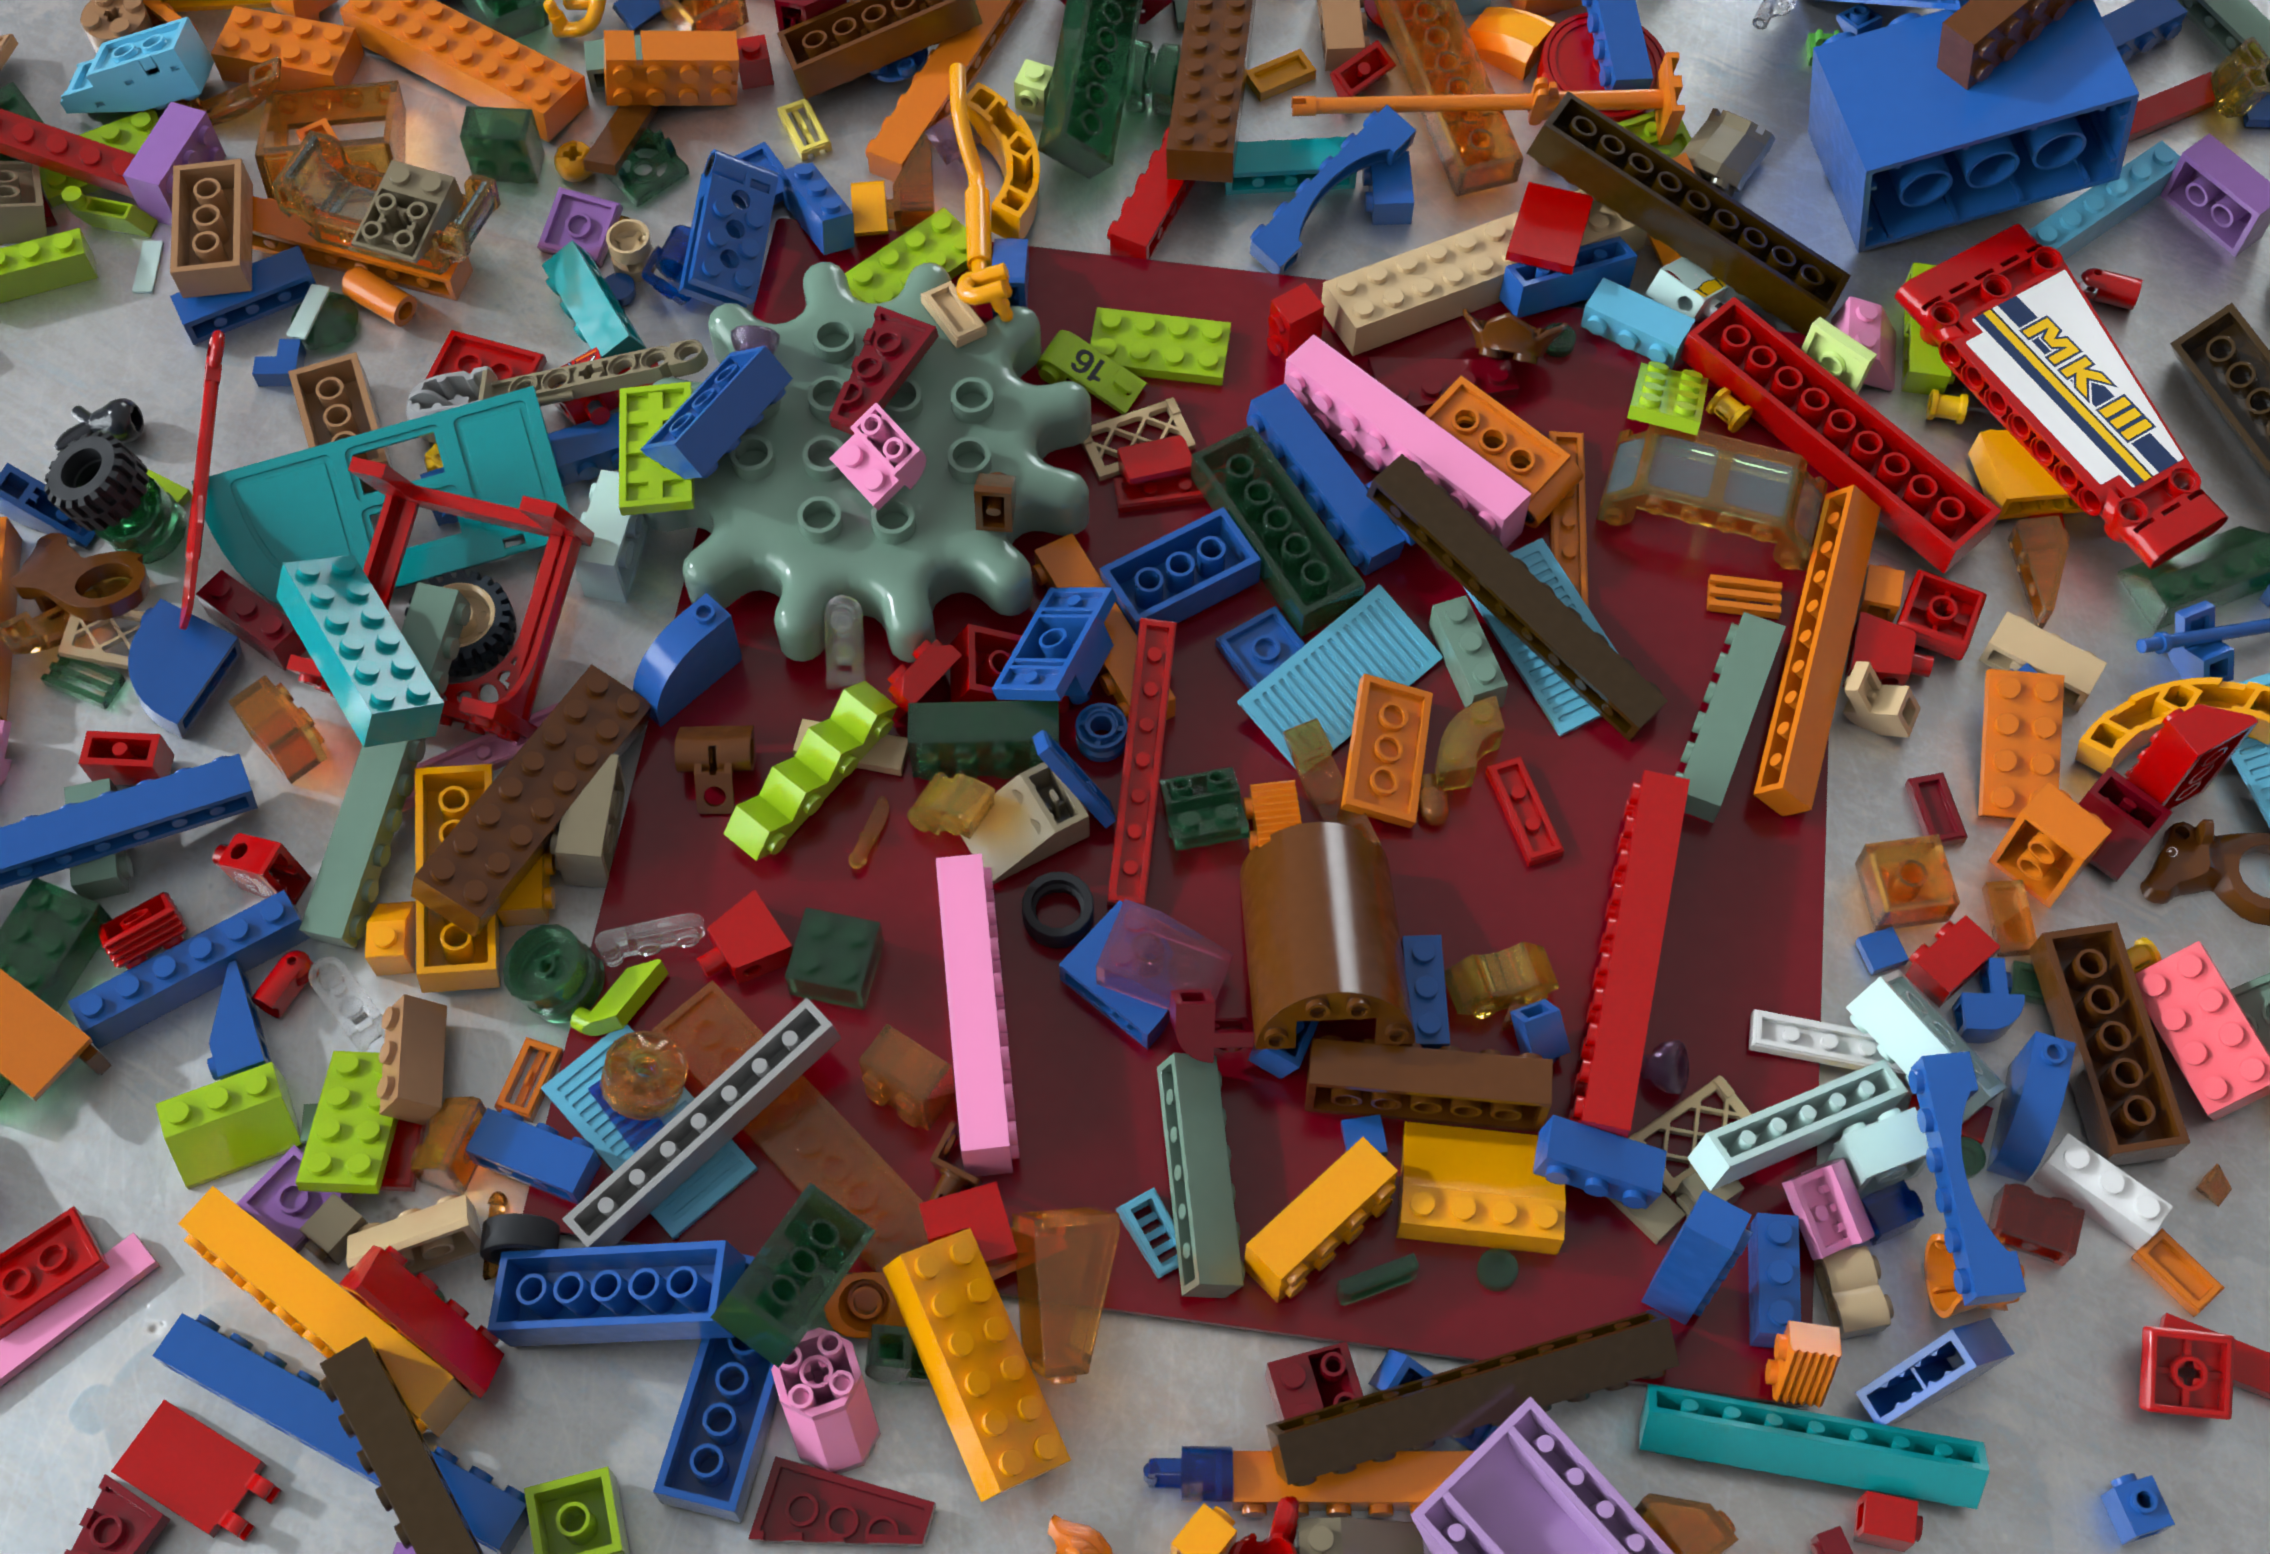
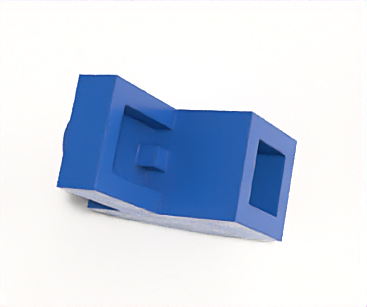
M2206 600L2175 612V633L2215 627V605ZM2222 641L2173 648L2168 653L2170 661L2183 679L2218 677L2223 678L2222 681L2225 682L2234 680L2235 649Z
M1988 958L1978 973L1981 993L1962 992L1952 1006L1954 1030L1966 1043L1984 1044L1998 1040L2006 1034L2023 1010L2025 994H2011L2013 981L2011 973L2006 972L2005 958Z

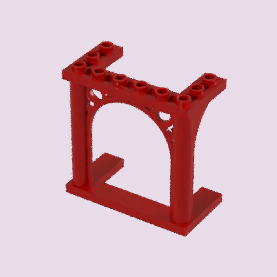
M352 456L348 471L386 496L363 571L388 611L419 507L549 537L519 637L509 654L500 664L483 676L463 683L448 684L445 692L440 695L444 702L439 721L440 725L451 727L453 721L463 723V729L480 735H485L486 732L497 735L499 739L513 743H519L520 738L529 739L537 730V726L531 724L529 720L581 545L591 547L595 533L558 503L523 496L520 507L517 509L417 486L387 464ZM290 655L286 669L300 675L299 682L315 686L314 689L328 693L331 697L335 698L311 657L304 658ZM510 672L509 677L505 680V682L509 683L507 689L504 683L499 680L503 673ZM485 685H493L498 693V701L493 703L482 701L480 697L481 689ZM463 692L471 693V698L462 696L460 702L459 697Z

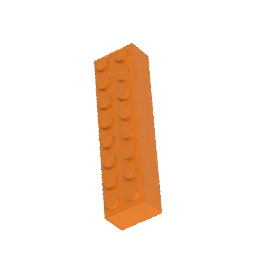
M349 0L340 8L344 26L356 29L360 43L365 48L491 113L494 112L522 126V129L547 142H550L589 105L584 75L437 0Z

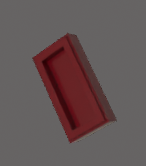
M1944 773L1909 778L1905 783V787L1928 848L1935 849L1965 843L1968 836Z

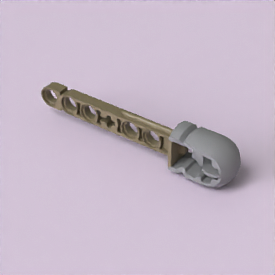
M691 339L670 343V347L657 346L498 380L496 374L488 366L474 368L470 374L466 371L437 375L425 379L411 390L406 407L408 420L416 419L530 386L535 387L541 407L620 390V388L649 384L665 377L674 376V378L691 375L704 369L708 363V355L698 340ZM698 353L692 359L683 361L687 356ZM664 360L659 366L650 368L656 362ZM631 367L626 373L617 375L623 369ZM563 381H566V382H565L563 385H561L560 387L555 388V389H552V388H553L555 385H557L558 383H561V382H563ZM434 434L421 437L425 441L437 443Z

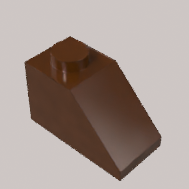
M1001 472L979 473L974 486L976 530L1013 532L1016 476L1006 475Z

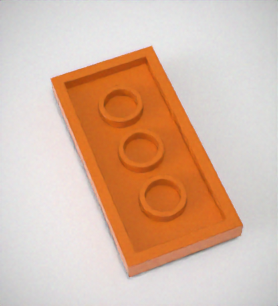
M1989 669L1986 671L1979 817L2015 820L2021 810L2048 782L2059 789L2065 675Z
M1365 673L1359 679L1341 802L1342 810L1410 829L1416 823L1433 693Z

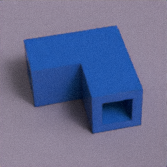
M279 339L277 356L255 357L252 375L258 387L292 386L288 371L304 367L306 350L301 339Z

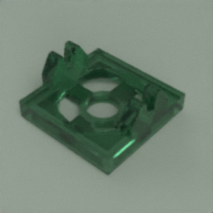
M647 128L626 159L631 164L630 172L626 173L624 168L621 167L615 176L604 175L638 207L689 174L688 165L677 156L671 139L669 137L665 139L661 129L654 133L650 128ZM646 148L659 152L651 158H639L635 154L638 150ZM667 161V168L659 177L657 175V167ZM644 164L650 165L653 168L647 175H638L634 172L638 166ZM635 181H639V182H649V183L636 184V183H634V182H635Z

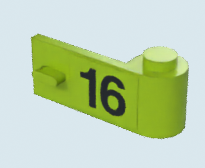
M1060 330L1036 363L1039 376L1047 383L1063 382L1069 378L1084 386L1088 392L1122 415L1127 413L1146 385V382L1077 335L1066 330Z

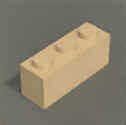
M2008 611L1979 661L1994 669H2013L2017 671L2028 663L2038 673L2065 675L2063 705L2076 712L2080 710L2107 665V662L2097 658L2093 653L2082 650L2064 641L2060 636L2031 624L2026 618L2016 616Z

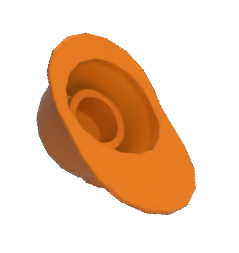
M861 1272L842 1276L831 1285L825 1296L824 1311L827 1321L835 1331L845 1337L884 1338L904 1335L908 1332L884 1272Z

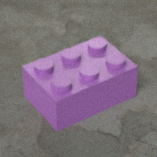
M170 102L123 174L139 209L158 220L159 223L172 226L173 166L222 161L225 159L226 154L207 112Z
M2210 133L2182 153L2160 195L2234 257L2262 238L2270 224V181Z

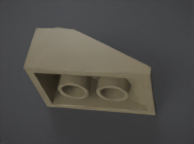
M0 161V246L9 243H22L47 236L39 166L25 161Z
M611 754L562 816L559 832L552 833L550 852L556 855L555 868L561 872L564 885L606 888L618 842L627 791L619 755Z
M1345 1517L1298 1519L1297 1554H1424L1423 1538L1414 1522Z

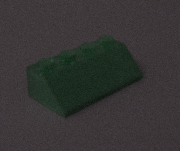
M2238 526L2202 540L2154 569H2150L2144 562L2118 571L2117 576L2153 630L2156 631L2175 624V612L2206 600L2217 608L2266 589L2270 584V534Z

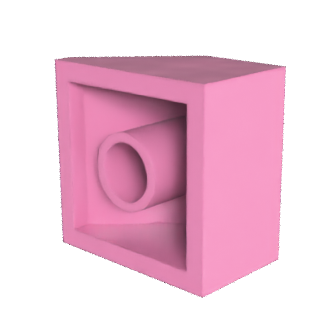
M1850 296L1832 317L1831 324L1877 354L1863 384L1892 392L1895 388L1896 332L1882 305Z

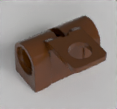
M754 725L680 727L675 740L676 770L678 773L694 772L697 811L700 814L732 813L735 809L733 773L753 771L757 760ZM710 787H719L725 792L726 799L721 804H711L705 799V791Z

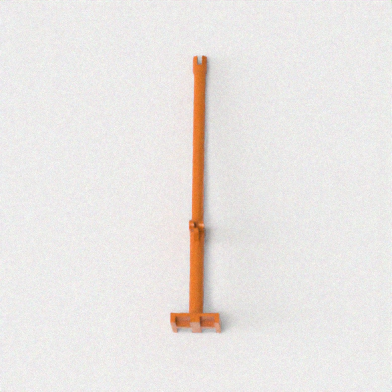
M1679 52L1665 53L1652 89L1569 91L1596 110L1654 109L1658 145L1672 144L1685 113V105H1677V100L1683 88L1682 75H1674L1680 58ZM1539 77L1535 79L1531 93L1366 97L1292 96L1291 108H1293L1292 116L1372 113L1375 110L1379 113L1386 105L1391 107L1396 113L1527 110L1529 113V125L1535 126L1539 125L1542 120H1547L1568 91H1558L1557 82H1549L1548 86V79L1546 77Z

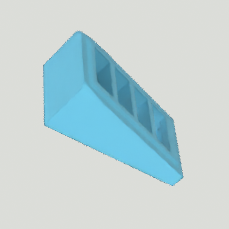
M1154 1187L1115 1209L1157 1279L1178 1268L1177 1254L1162 1263L1157 1258L1158 1255L1170 1248H1176L1174 1222ZM1149 1205L1152 1213L1136 1220L1133 1213ZM1157 1219L1161 1226L1144 1234L1141 1228ZM1166 1233L1170 1240L1152 1249L1149 1242Z

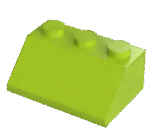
M273 1062L155 1104L164 1140L188 1190L284 1155L294 1145L299 1149L304 1147L300 1142L301 1132L286 1079Z

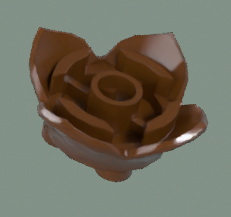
M1463 309L1462 312L1472 330L1475 348L1479 349V355L1503 359L1504 353L1514 354L1513 360L1530 364H1537L1538 357H1544L1547 348L1566 330L1568 323L1564 322L1562 325L1548 330L1538 328L1537 330L1534 326L1521 318L1519 319L1510 312L1493 317L1488 321H1478L1468 312V309Z

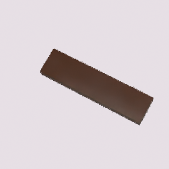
M619 106L583 159L584 170L617 175L659 110V106Z

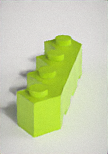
M866 681L844 689L830 719L808 727L795 757L772 766L760 794L736 805L723 834L756 861L769 854L775 855L780 852L796 830L809 816L813 815L820 808L823 801L839 783L855 770L858 762L881 738L889 733L894 724L892 717L898 706Z

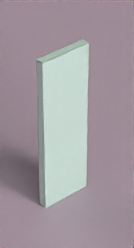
M143 241L132 290L133 293L154 292L164 246L163 241Z
M311 284L286 334L287 337L301 340L307 339L331 290L330 287Z

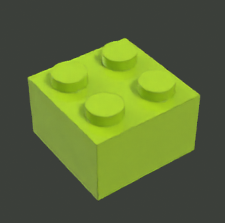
M608 1466L524 1488L534 1554H630L617 1477Z

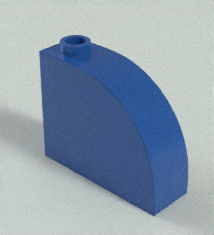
M705 593L677 616L657 636L646 651L634 678L633 691L649 702L652 706L650 718L660 727L742 660L731 615L711 596Z
M160 598L154 608H148L141 618L140 627L130 646L128 670L138 701L146 714L161 728L183 739L241 655L242 649L237 636L193 614L187 629H180L181 608Z
M1119 900L1059 964L1060 980L1148 1049L1162 1034L1170 1020V990H1176L1175 962L1168 944L1157 929L1148 922L1146 915L1135 906L1128 907Z
M2036 1031L2010 1063L2005 1085L2008 1088L2003 1091L1986 1171L2024 1183L2033 1175L2045 1154L2059 1118L2069 1081L2076 1043Z
M1990 1317L1951 1329L1855 1393L1874 1423L1890 1426L1957 1391L2015 1353Z

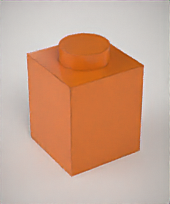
M1869 564L1866 570L1856 618H1858L1861 611L1893 622L1901 604L1905 571L1893 569L1887 565Z

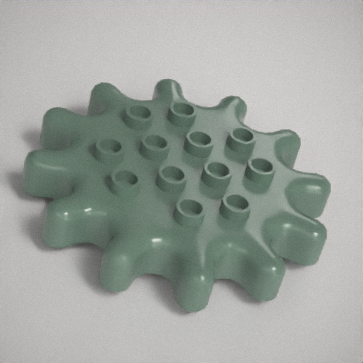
M832 262L816 263L806 271L803 278L806 307L798 317L786 323H765L737 303H725L716 307L710 314L708 328L714 355L719 363L732 352L766 346L793 379L784 388L786 390L785 395L776 403L768 405L762 412L764 415L763 419L753 428L746 429L740 436L741 443L733 451L724 454L717 461L719 466L716 471L704 479L694 478L695 509L643 514L647 525L660 532L698 527L711 533L684 560L682 572L691 603L696 602L705 593L711 596L724 609L751 591L762 590L779 596L780 600L775 611L774 624L781 651L786 657L794 661L814 659L825 648L829 635L836 623L846 617L865 615L875 618L883 625L893 655L899 660L908 663L915 662L917 659L911 654L926 638L931 643L936 640L932 613L935 605L943 598L955 593L973 594L1000 615L1013 616L1026 611L1033 599L1032 571L1024 555L1012 546L1013 542L1022 534L1031 531H1043L1060 536H1066L1071 533L1073 535L1078 534L1089 523L1090 515L1089 489L1081 475L1073 471L1053 467L1046 464L1042 459L1048 453L1057 449L1083 443L1092 431L1091 397L1084 386L1074 381H1063L1048 385H1032L1020 379L1023 374L1036 365L1042 354L1040 322L1033 310L1025 306H1011L1010 308L1014 315L1010 322L1002 321L999 315L984 323L987 327L986 336L956 349L921 303V293L951 281L944 267L936 263L918 265L909 274L903 290L897 297L888 302L867 303L858 300L852 295L844 271L840 266ZM877 306L936 326L939 335L883 409L924 452L926 456L925 469L911 489L904 485L879 511L872 506L829 459L853 436L833 428L829 421V415L843 383L849 381L852 374L851 365L855 356H859L863 349V338L867 329H871L875 321L874 313ZM665 377L658 381H655L653 385L690 381L674 377ZM691 381L693 390L695 391L703 382ZM1001 472L1006 475L1016 476V503L1012 533L976 530L974 486L979 473Z

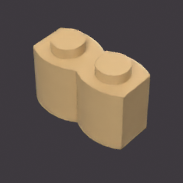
M1866 1245L1843 1249L1827 1257L1814 1260V1273L1821 1295L1825 1300L1830 1326L1840 1328V1339L1882 1332L1891 1325V1319L1894 1316L1893 1305L1890 1297L1887 1294H1883L1878 1283V1279L1881 1278L1879 1261L1875 1255H1871Z

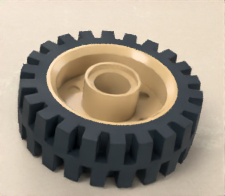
M457 570L456 578H453L450 572L442 573L443 581L441 582L436 577L428 580L430 585L459 590L471 604L470 620L466 626H463L459 638V653L452 660L448 675L450 677H457L458 671H461L464 677L472 676V668L476 667L478 672L482 673L486 671L485 663L489 662L492 666H495L499 663L497 655L505 657L509 652L507 645H513L515 640L513 633H516L517 630L513 607L502 586L498 582L494 583L493 579L487 575H484L482 578L480 573L476 571H471L468 577L465 570ZM406 607V610H405V614H404L405 617H406L407 612H408V609H409L408 607Z

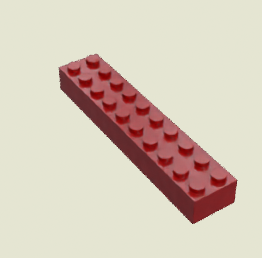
M1736 297L1731 298L1687 334L1680 357L1681 360L1695 371L1701 373L1703 378L1709 379L1708 382L1718 390L1726 387L1731 391V395L1741 404L1751 406L1753 408L1752 418L1839 489L1851 485L1857 486L1881 507L1878 521L1943 574L1990 534L2002 511Z
M1644 770L1640 783L1633 782L1629 799H1627L1622 821L1625 822L1618 841L1616 854H1619V858L1613 870L1610 885L1613 891L1611 899L1608 900L1604 921H1607L1605 933L1602 934L1598 951L1601 959L1599 967H1596L1592 990H1595L1593 1001L1589 1004L1586 1017V1025L1589 1026L1587 1035L1583 1038L1579 1056L1582 1064L1580 1073H1577L1573 1089V1096H1576L1568 1118L1569 1120L1625 1138L1628 1137L1631 1131L1690 779Z

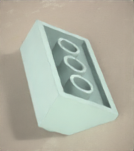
M1899 969L1880 976L1846 1007L1852 1014L1850 1020L1855 1027L1864 1034L1869 1033L1879 1044L1877 1046L1879 1053L1889 1063L1894 1064L1896 1062L1906 1073L1904 1079L1908 1085L1909 1071L1921 1056L1970 1051L1979 1090L1966 1102L1962 1124L2008 1088Z

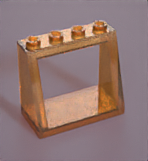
M399 81L268 92L255 151V159L267 198L274 199L279 203L295 207L302 206L307 209L371 203L391 160L405 163L406 108ZM323 118L327 119L330 126L386 121L383 137L289 145V130L303 128Z
M1093 1206L1012 1213L1013 1237L1019 1257L1015 1259L1021 1346L1030 1367L1039 1373L1040 1376H1043L1045 1380H1051V1384L1055 1385L1076 1383L1077 1375L1089 1373L1120 1233L1119 1213Z

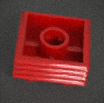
M1918 570L1911 583L1897 625L1911 629L1916 633L1915 645L1960 661L1969 648L1987 595L1984 592Z
M162 892L100 925L98 933L102 947L105 948L116 968L125 966L129 970L145 962L148 959L147 954L159 947L167 950L184 940L183 934H185L187 927L169 893Z
M2144 1326L2142 1330L2139 1407L2148 1412L2230 1420L2232 1417L2234 1336L2222 1333ZM2187 1361L2188 1367L2195 1369L2196 1373L2195 1377H2188L2187 1383L2184 1384V1379L2178 1376V1369L2183 1368Z

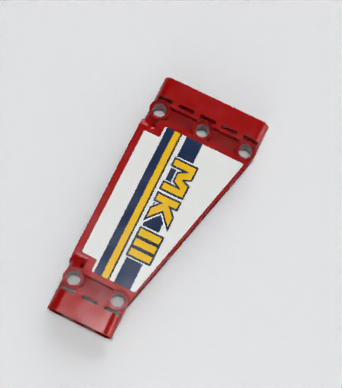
M2017 223L1913 277L1898 289L1894 298L1921 326L1920 336L1923 341L1932 346H1939V355L1945 365L2053 477L2078 506L2088 515H2099L2105 521L2104 529L2107 536L2116 542L2126 543L2150 569L2160 566L2208 538L2226 523L2229 517L2200 488L2202 483L2201 477L2191 466L2064 262L2063 256L2055 248L2042 246L2021 224Z

